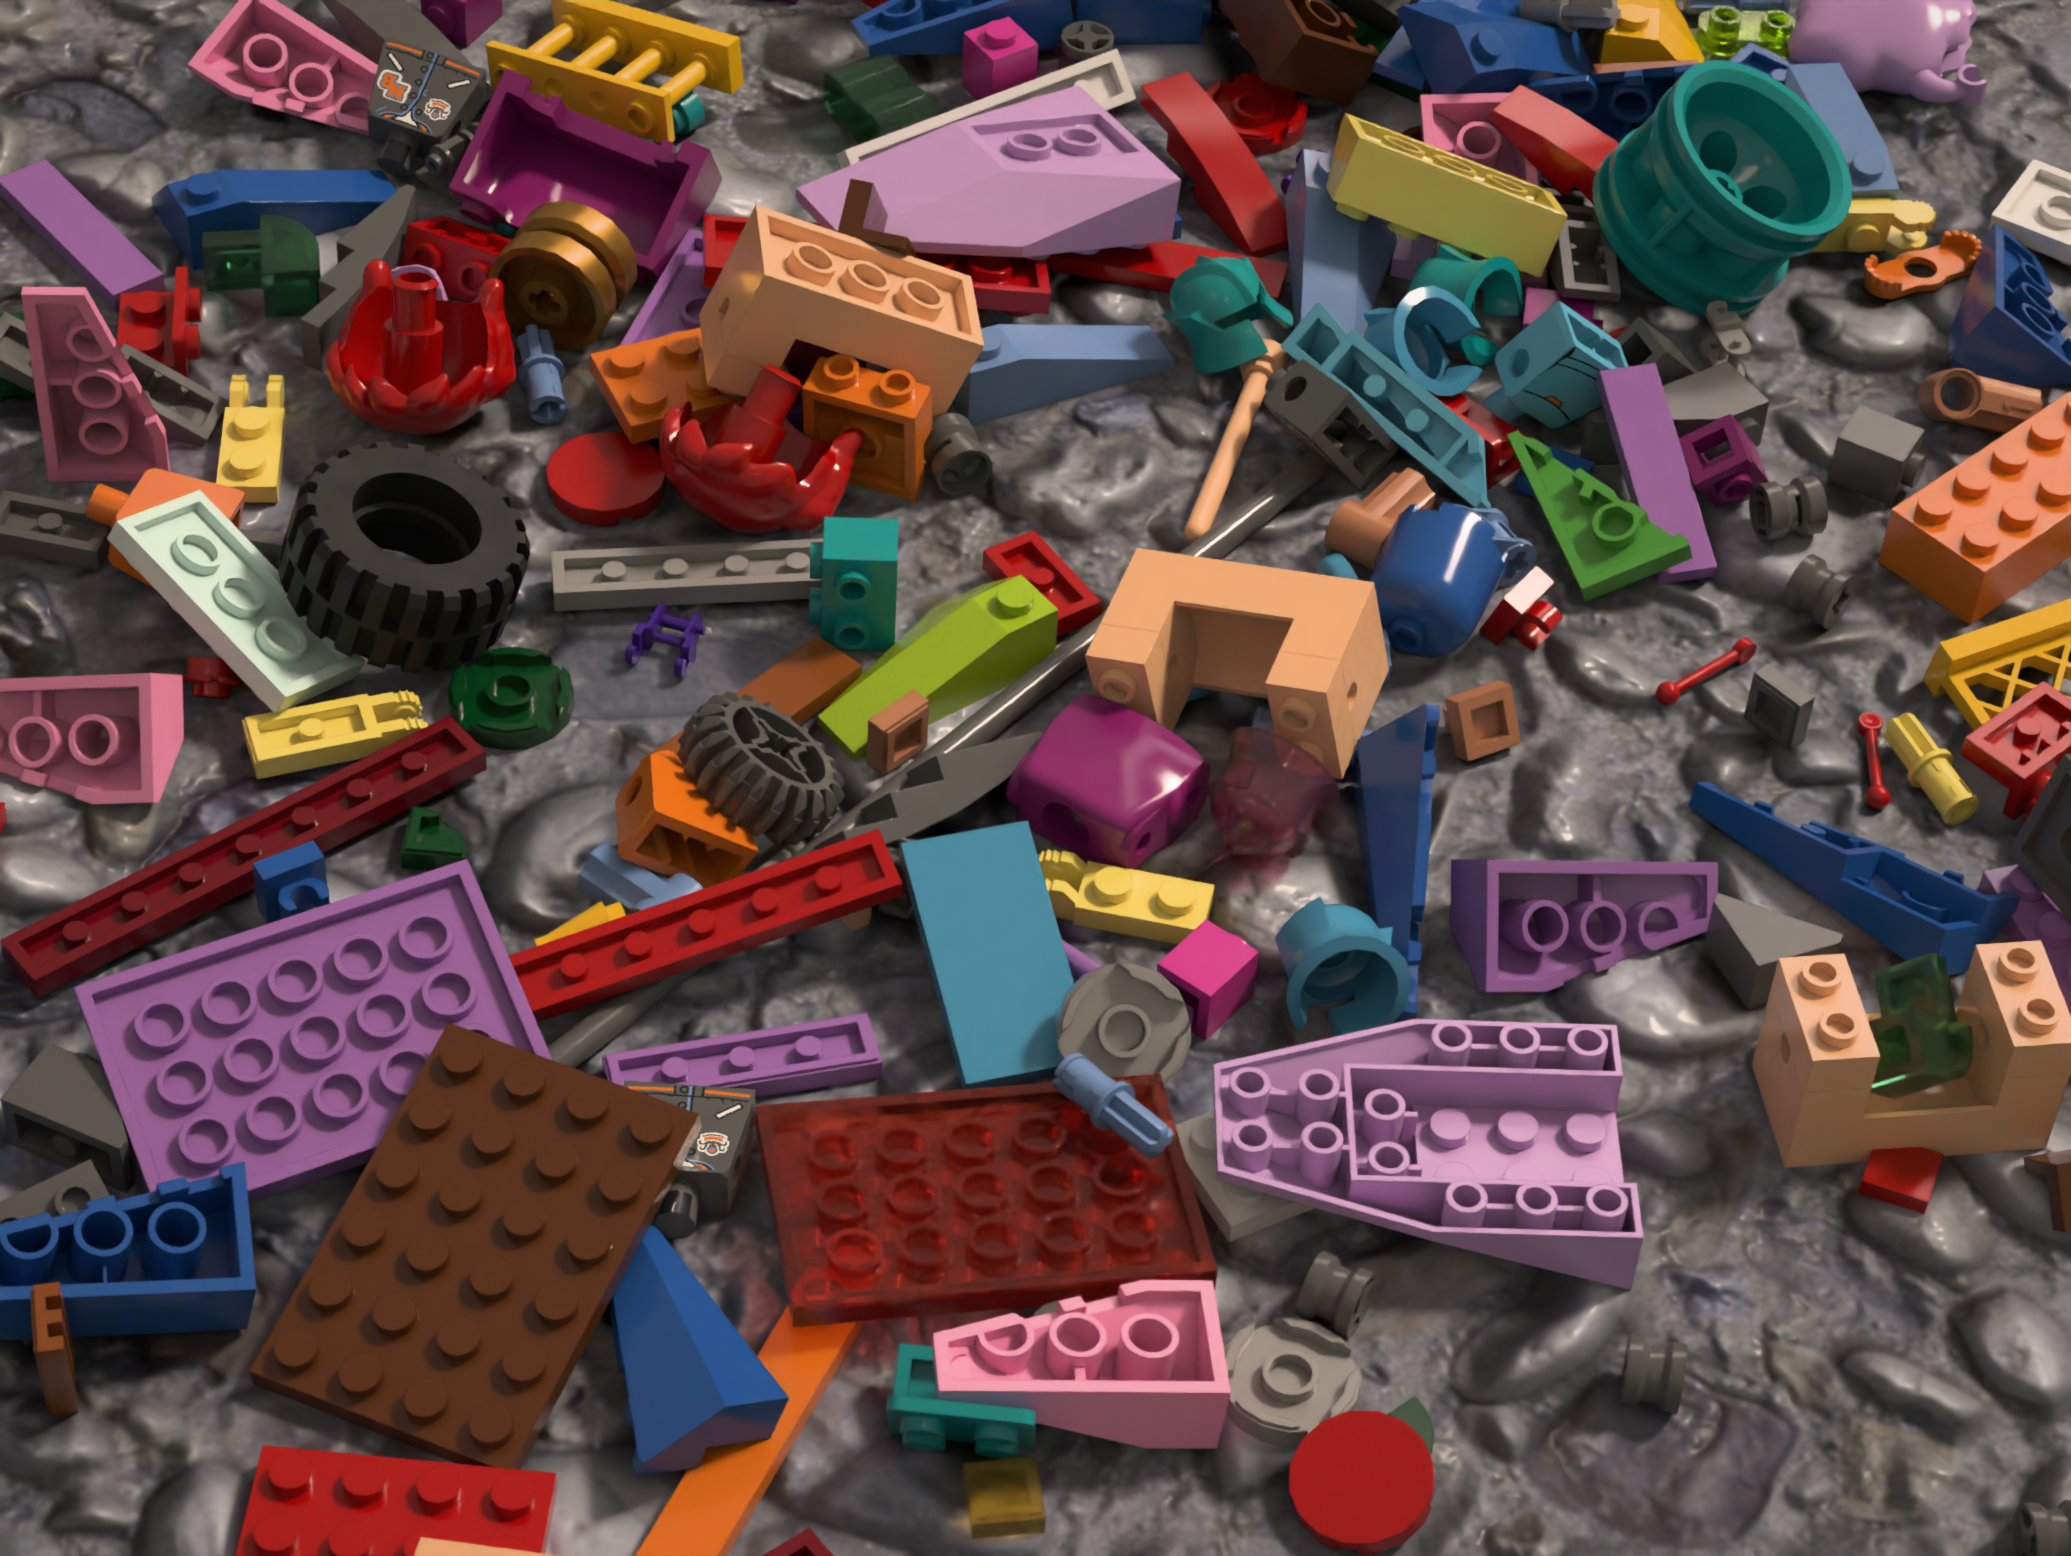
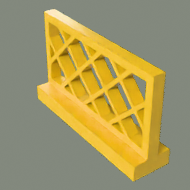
M2071 598L1940 642L1922 680L1934 697L1948 694L1973 731L2010 706L2013 695L2021 698L2037 686L2017 679L2019 670L2030 666L2053 674L2051 686L2060 691L2063 678L2071 681V662L2067 661L2071 652ZM1980 683L2003 691L2004 694L2000 707L1977 700L1969 687Z

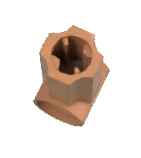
M1952 368L1929 375L1922 381L1917 394V402L1921 412L1934 422H1953L2000 434L2008 433L2041 411L2043 405L2041 402V390L1978 376L1965 368ZM1947 380L1953 382L1960 392V403L1954 411L1948 409L1941 399V389Z
M1408 467L1403 472H1393L1361 503L1350 499L1338 507L1326 529L1325 545L1327 548L1373 571L1397 516L1412 504L1419 505L1418 511L1423 509L1432 510L1435 493L1429 488L1425 476Z

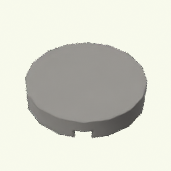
M1134 963L1105 964L1082 975L1064 995L1055 1020L1057 1049L1063 1060L1072 1053L1079 1052L1085 1055L1089 1061L1111 1079H1114L1116 1082L1124 1081L1129 1083L1134 1088L1135 1096L1150 1093L1165 1086L1183 1066L1191 1043V1023H1189L1186 1004L1179 990L1157 971Z
M1294 1317L1273 1318L1272 1325H1265L1255 1329L1256 1323L1241 1329L1224 1348L1231 1389L1226 1413L1238 1428L1261 1442L1287 1448L1298 1447L1301 1440L1322 1421L1348 1411L1356 1410L1362 1382L1359 1365L1357 1368L1356 1363L1350 1357L1351 1349L1342 1337L1319 1323Z

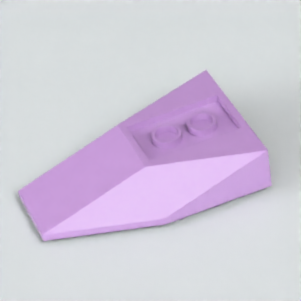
M1079 85L946 125L796 188L795 199L822 227L838 232L850 178L874 183L888 214L884 233L909 238L915 252L1024 257L1031 260H1041L1048 258L1050 254L1075 252L1089 255L1095 254L1104 248L1123 246L1130 249H1143L1150 243L1172 241L1181 179Z
M1411 1019L1213 1064L1217 1180L1426 1240L1628 1290L1632 1289L1643 1242V1230L1637 1183H1624L1615 1113L1623 1079L1617 1025Z

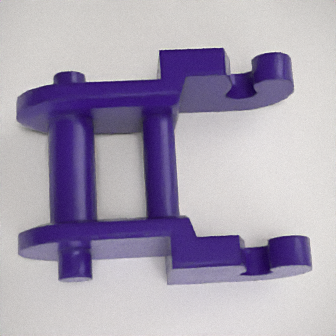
M659 604L654 613H649L648 623L639 622L633 631L632 645L628 644L626 647L625 662L636 665L644 650H651L655 641L680 648L681 658H677L675 661L674 675L685 678L696 660V642L699 635H704L706 632V627L702 626V615L696 613L691 621L668 615L666 605ZM665 627L684 633L681 638L660 632Z

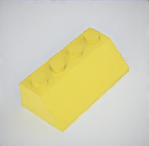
M1344 114L1326 185L1332 200L1337 202L1335 208L1338 211L1362 221H1367L1369 214L1389 221L1387 228L1398 235L1412 240H1419L1420 235L1424 234L1440 240V245L1451 246L1471 258L1473 253L1486 258L1507 257L1514 261L1520 279H1522L1524 272L1541 278L1568 217L1550 190L1350 114Z

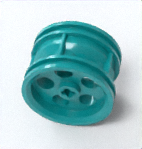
M1724 60L1705 61L1689 68L1662 96L1655 107V111L1639 128L1627 134L1600 163L1593 179L1592 188L1593 203L1598 222L1609 244L1625 266L1645 286L1666 301L1683 310L1706 317L1708 304L1713 301L1727 302V311H1736L1739 316L1752 311L1783 280L1788 269L1789 258L1806 254L1815 249L1827 235L1842 223L1848 214L1852 201V182L1845 157L1830 130L1812 108L1787 86L1766 73L1741 63Z

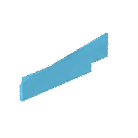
M1317 302L1280 347L1295 362L1304 359L1348 390L1401 447L1400 449L1472 508H1491L1490 502L1487 500L1484 438L1352 329L1347 334L1332 315Z

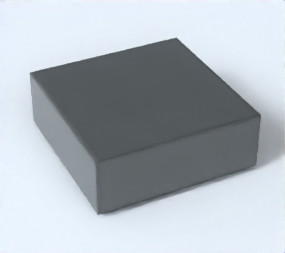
M1768 663L1754 672L1744 717L1790 751L1805 740L1815 697Z

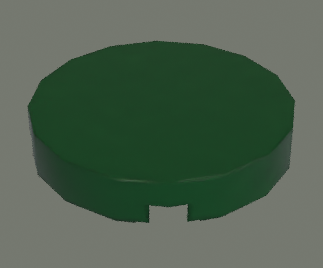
M507 647L490 649L477 657V662L469 665L466 669L464 664L461 665L454 672L448 686V704L450 716L479 745L501 750L532 748L551 740L569 724L574 710V690L571 675L563 666L561 671L559 667L553 665L550 656L538 650Z

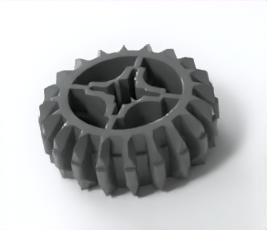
M728 691L723 696L713 694L707 703L701 704L685 724V731L678 739L681 747L677 753L681 762L685 764L683 772L688 778L697 782V793L707 796L714 803L713 809L722 810L731 818L732 824L738 822L744 825L753 836H758L762 833L773 843L779 844L783 840L787 844L797 846L804 838L807 842H810L817 833H821L838 812V806L845 797L842 790L845 781L841 774L837 772L838 764L836 760L824 753L826 749L824 743L815 741L808 734V728L800 727L796 724L790 714L783 715L776 711L770 702L760 704L752 695L745 694L740 697L738 694Z

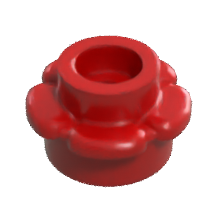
M188 657L187 675L182 676L183 683L192 684L191 696L210 699H230V689L243 685V681L238 679V675L222 658Z

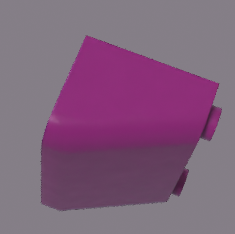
M506 68L448 187L454 198L462 204L459 209L460 213L482 225L489 226L492 220L518 230L529 213L545 202L568 200L590 206L611 219L628 238L637 258V279L633 286L643 287L645 281L657 282L687 231L695 228L712 203L722 182V176L710 149L685 139L679 152H677L674 143L665 139L662 140L660 145L567 109L560 97L551 94L550 99L538 93H530L529 90L533 84L532 79Z

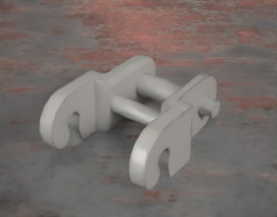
M1713 301L1707 306L1706 317L1713 327L1712 332L1715 337L1701 340L1698 353L1707 368L1728 361L1745 377V371L1740 364V358L1750 353L1751 344L1741 328L1742 320L1736 311H1727V302Z

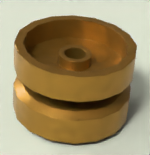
M568 200L545 202L532 210L520 225L514 238L507 243L496 258L489 272V279L494 277L503 282V309L506 314V320L520 335L526 333V326L536 324L538 329H548L551 332L555 350H581L598 339L609 323L613 313L618 310L637 279V258L625 234L611 219L590 206Z

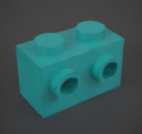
M824 517L823 542H811L810 579H822V587H810L809 624H821V638L839 650L886 652L895 644L899 519Z

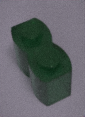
M876 53L824 72L823 105L837 125L853 134L858 145L940 115L939 107L933 96L911 83L903 66L896 64L883 53Z

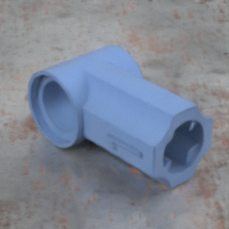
M607 842L602 843L589 854L587 863L579 873V890L597 902L602 901L604 906L620 902L626 915L703 889L695 879L684 873H676L668 879L660 873L621 859L618 853V844L612 846Z

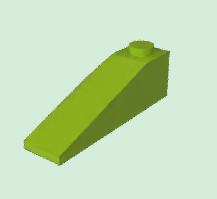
M1021 574L982 584L933 607L817 716V725L854 762L867 755L868 719L913 689L929 700L928 725L1011 685L1056 650L1058 609Z

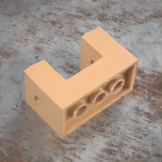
M755 205L699 314L706 383L708 386L714 387L720 392L733 397L743 396L747 398L762 369V365L771 364L780 369L795 339L866 361L867 369L880 373H886L891 370L909 372L915 378V382L932 386V419L939 415L946 414L984 347L971 276Z
M1136 548L1085 654L1095 696L1134 710L1171 732L1175 728L1193 687L1266 698L1269 702L1282 770L1298 772L1307 776L1317 775L1336 779H1343L1356 749L1357 740L1361 737L1389 671L1374 582Z
M2042 941L1976 945L1957 1008L1865 1014L1845 953L1778 958L1752 1061V1068L1784 1167L1868 1162L1873 1149L1924 1147L1944 1154L1943 1156L2046 1149L2071 1074V1015Z

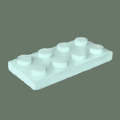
M201 490L118 520L107 537L113 546L127 559L129 564L160 593L171 608L183 617L206 641L214 653L221 657L275 714L355 679L366 662L358 654L353 653L349 657L337 651L334 647V641L328 637L320 639L309 630L306 624L307 617H298L287 599L288 593H285L281 585L278 570Z

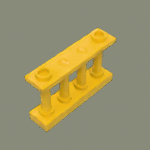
M551 0L554 29L528 49L524 50L493 40L485 45L491 88L494 91L507 68L532 79L533 84L529 90L530 93H538L550 99L551 94L562 98L567 109L630 134L660 143L663 139L670 142L675 141L672 106L698 85L731 95L744 85L740 37L610 0ZM566 47L583 52L570 63L552 58ZM609 60L627 64L615 75L596 71ZM654 72L672 77L659 89L641 84L642 81Z

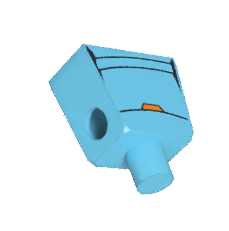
M1557 301L1497 352L1494 361L1503 386L1487 396L1485 404L1488 411L1509 424L1527 413L1550 429L1560 428L1602 406L1596 379L1601 370L1628 367L1621 344L1561 301Z

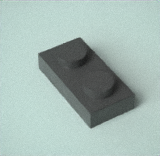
M3 490L0 495V551L100 570L109 553L110 541L107 537L112 527L87 518V506L7 490Z

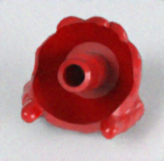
M380 259L371 260L364 268L362 289L357 299L350 306L340 331V337L331 343L326 354V372L336 397L349 412L359 419L382 430L411 435H436L449 431L473 417L482 405L501 399L516 379L515 350L509 324L503 309V282L494 277L484 281L479 288L478 296L472 303L436 300V288L439 286V282L430 275L421 272H406L392 279L391 270L387 262Z
M768 364L762 365V369L747 398L730 400L705 421L699 423L697 420H692V404L690 401L670 407L660 426L659 452L664 471L678 495L695 511L732 532L752 535L776 532L782 528L790 531L796 530L810 533L824 525V517H833L845 493L855 457L864 445L866 434L859 428H849L829 442L817 441L802 434L785 417L803 386L798 378Z

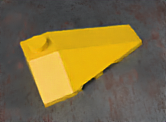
M1617 0L1618 9L1621 10V19L1616 20L1613 29H1600L1598 64L1697 59L1699 63L1705 61L1676 0Z

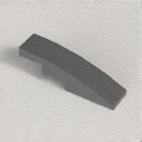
M321 0L366 58L377 65L379 64L386 36L471 64L424 15L406 0ZM487 82V97L475 116L485 112L495 92Z
M408 184L403 186L336 241L338 264L318 280L320 303L300 319L305 365L322 373L326 370V354L331 343L339 339L340 331L350 306L357 299L362 289L363 272L366 265L371 260L380 259L388 263L390 270L400 267L408 224L418 222L415 187Z
M1545 188L1550 190L1568 215L1547 263L1553 283L1561 296L1619 303L1621 289L1616 253L1602 231L1594 205L1581 191L1570 190L1562 197L1556 189Z
M4 311L0 318V377L35 393L25 322ZM124 343L121 351L163 423L167 439L204 447L224 413L225 407L228 406L229 401Z
M1042 731L943 753L930 758L906 772L911 788L890 792L860 809L865 825L842 830L814 846V850L876 829L880 830L886 846L892 847L898 844L902 837L909 839L958 813L1005 781L1014 772L1020 761L1035 748L1043 736Z

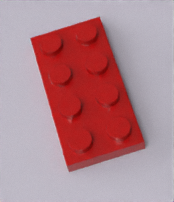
M263 1445L235 1556H414L421 1537L545 1554L557 1494L556 1473L520 1469L507 1470L498 1467Z

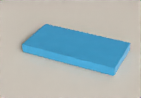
M1028 820L900 843L898 850L900 863L963 1093L1055 1076L1056 1068L1063 1061L1056 1044L1055 1020L1063 997L1074 985V980Z

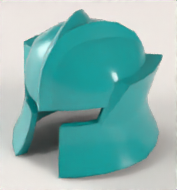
M1442 244L1438 246L1437 256L1420 262L1415 269L1414 277L1408 288L1407 293L1419 287L1433 285L1447 290L1461 300L1474 315L1475 295L1478 288L1481 287L1483 291L1484 313L1522 319L1523 300L1520 276L1514 261L1507 257H1492L1476 261L1458 252L1453 247ZM1428 325L1436 334L1443 349L1457 351L1474 366H1486L1495 363L1496 354L1501 348L1491 341L1473 333L1457 342L1447 344L1440 332L1433 325Z
M1203 255L1197 256L1195 266L1183 271L1176 278L1170 290L1172 309L1162 315L1163 318L1187 337L1192 351L1193 367L1199 372L1207 374L1239 366L1269 352L1251 321L1272 317L1285 329L1293 326L1291 312L1277 303L1267 293L1248 257L1210 258Z

